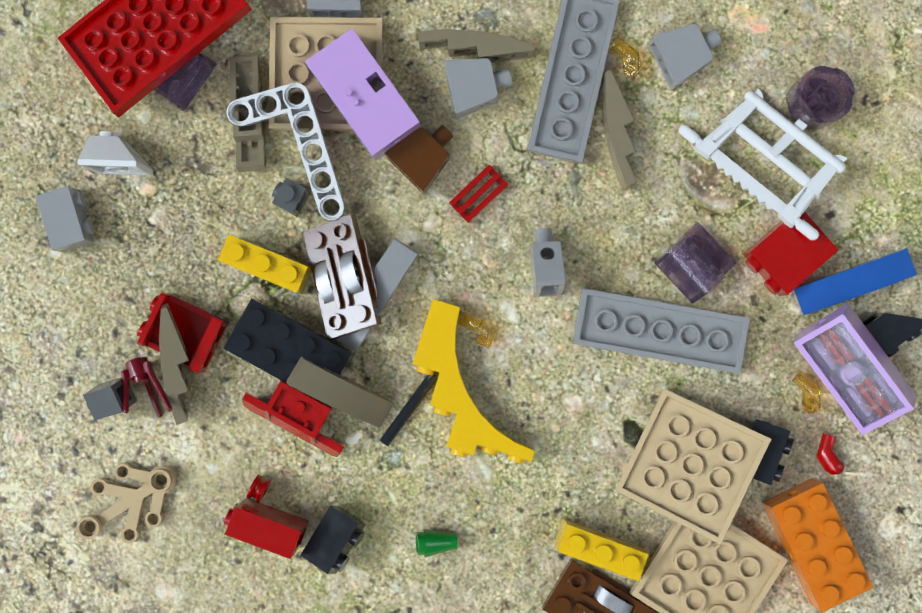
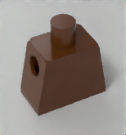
M441 125L432 135L423 127H420L384 154L424 195L449 161L450 154L443 147L454 136L444 125Z

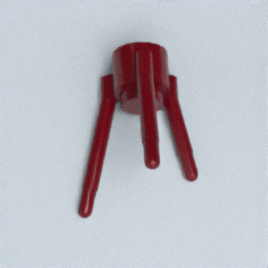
M138 357L125 363L126 370L120 371L123 379V412L125 414L129 412L130 381H133L134 385L145 384L157 417H162L160 405L151 384L152 381L167 411L171 412L173 407L153 371L151 361L147 357Z

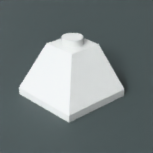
M102 131L100 136H89L78 158L79 166L97 174L153 176L154 170L127 141L118 137L115 132Z

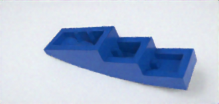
M905 248L796 287L794 292L803 315L916 276L917 272L909 251Z

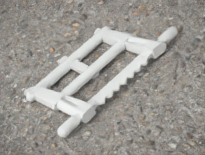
M757 89L755 93L748 91L744 96L745 101L726 118L721 119L722 124L704 139H701V136L687 125L679 127L680 135L691 144L696 145L694 147L695 151L707 160L711 158L716 163L718 170L724 169L726 176L732 175L734 183L740 182L742 190L748 189L750 196H757L759 203L765 202L767 210H775L779 214L777 217L788 227L793 228L795 225L796 229L808 239H818L819 232L804 219L801 220L800 217L814 198H820L821 191L836 172L843 173L846 170L844 162L848 158L842 155L834 156L806 134L803 130L808 125L800 119L793 124L764 101L762 92ZM755 109L786 132L773 147L743 124ZM734 132L803 186V189L788 205L719 150ZM794 140L825 163L813 178L781 154Z

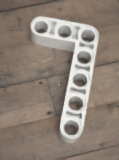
M290 83L232 101L227 108V117L233 124L238 126H249L288 114L318 211L327 220L338 219L344 212L345 204L309 90L300 83ZM294 89H302L305 95L304 101L299 105L292 104L289 99L290 92ZM267 97H273L277 102L276 109L271 113H266L262 108V102ZM239 105H245L249 110L248 118L244 121H239L235 117V109ZM304 116L310 117L314 124L313 129L308 133H303L298 127L299 120ZM317 144L321 147L322 156L319 160L314 161L308 157L307 148L310 145ZM322 171L327 172L331 177L330 185L325 188L318 186L315 181L316 175ZM328 199L336 200L340 206L339 212L328 214L324 209L325 201Z

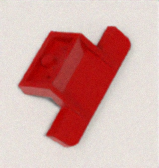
M284 380L279 382L268 404L247 392L245 393L242 401L248 410L331 456L338 457L342 452L344 446L320 433L333 407L289 386Z

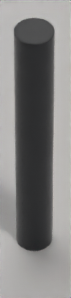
M427 375L380 438L383 444L386 446L391 444L438 378L435 375Z

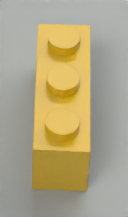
M229 234L217 260L299 294H303L312 272L311 268Z
M563 519L554 544L557 552L638 582L649 555L643 547L567 519Z

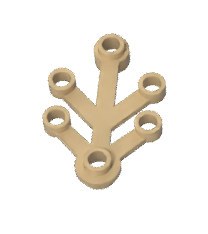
M128 462L118 464L114 469V475L117 479L126 480L130 478L146 482V484L138 489L112 484L106 478L94 480L90 485V490L94 495L101 496L105 494L123 499L97 516L88 515L81 518L76 526L78 535L83 539H92L98 536L104 524L129 509L126 526L121 531V538L125 543L135 542L141 535L138 524L143 500L151 493H153L150 512L145 515V523L151 528L161 525L164 521L162 506L165 493L170 492L175 487L177 481L173 469L161 465L153 468L151 471L133 468ZM122 466L128 469L127 476H123L120 473ZM161 474L166 476V484H161L159 482V476ZM98 482L104 484L103 492L97 489ZM151 514H156L158 516V523H153L151 521ZM89 521L95 523L96 529L94 531L89 529ZM128 529L134 531L135 537L133 539L127 536Z

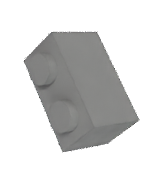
M65 186L35 196L51 250L65 252L94 243L92 235L95 233L91 220L86 216L84 208H86L87 204L82 192L73 187Z

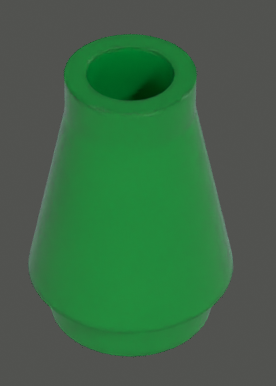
M429 529L416 532L417 555L429 557L457 549L456 532L450 533Z

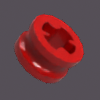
M258 474L251 484L246 497L249 499L254 497L256 502L260 503L270 486L271 480H263L262 475Z

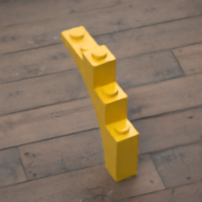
M433 299L413 365L418 366V372L433 376L434 371L439 372L429 405L435 407L433 412L450 417L451 413L456 414L446 447L451 448V454L466 458L467 454L474 456L476 447L479 445L482 446V452L497 456L499 451L508 454V460L520 464H524L525 460L532 462L535 453L534 448L510 438L497 429L478 410L467 393L459 373L455 351L456 325L460 307Z

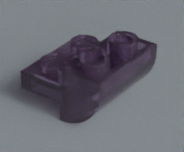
M198 53L153 91L182 111H185L217 64L209 57Z
M699 222L692 225L654 262L692 304L716 287L725 278L724 275L736 264L733 258Z

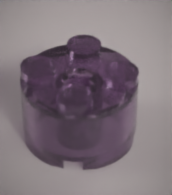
M818 66L794 82L786 96V103L792 118L795 121L800 119L808 125L805 129H821L843 118L851 110L855 88L851 78L843 70Z

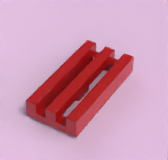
M489 164L449 204L469 223L509 184ZM490 174L492 177L460 207L457 203ZM497 182L499 186L467 215L464 211Z

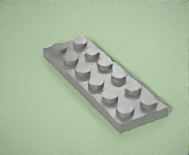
M562 0L527 152L582 164L620 0Z
M582 288L572 344L740 374L750 318Z

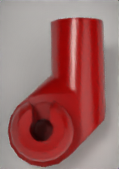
M822 433L816 458L827 473L839 475L844 471L845 466L833 452L837 437Z

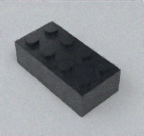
M253 298L249 301L223 348L277 379L287 381L301 356L322 368L326 367L343 376L355 354L266 303Z

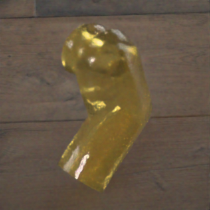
M618 38L610 50L622 57L624 75L635 77L641 70L640 54L636 49Z
M466 312L461 314L459 325L479 333L477 344L489 348L492 340H495L493 330L483 319Z
M801 371L792 381L802 390L803 410L808 414H815L821 406V389Z

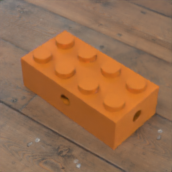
M811 478L761 502L809 603L822 613L874 588L822 482Z

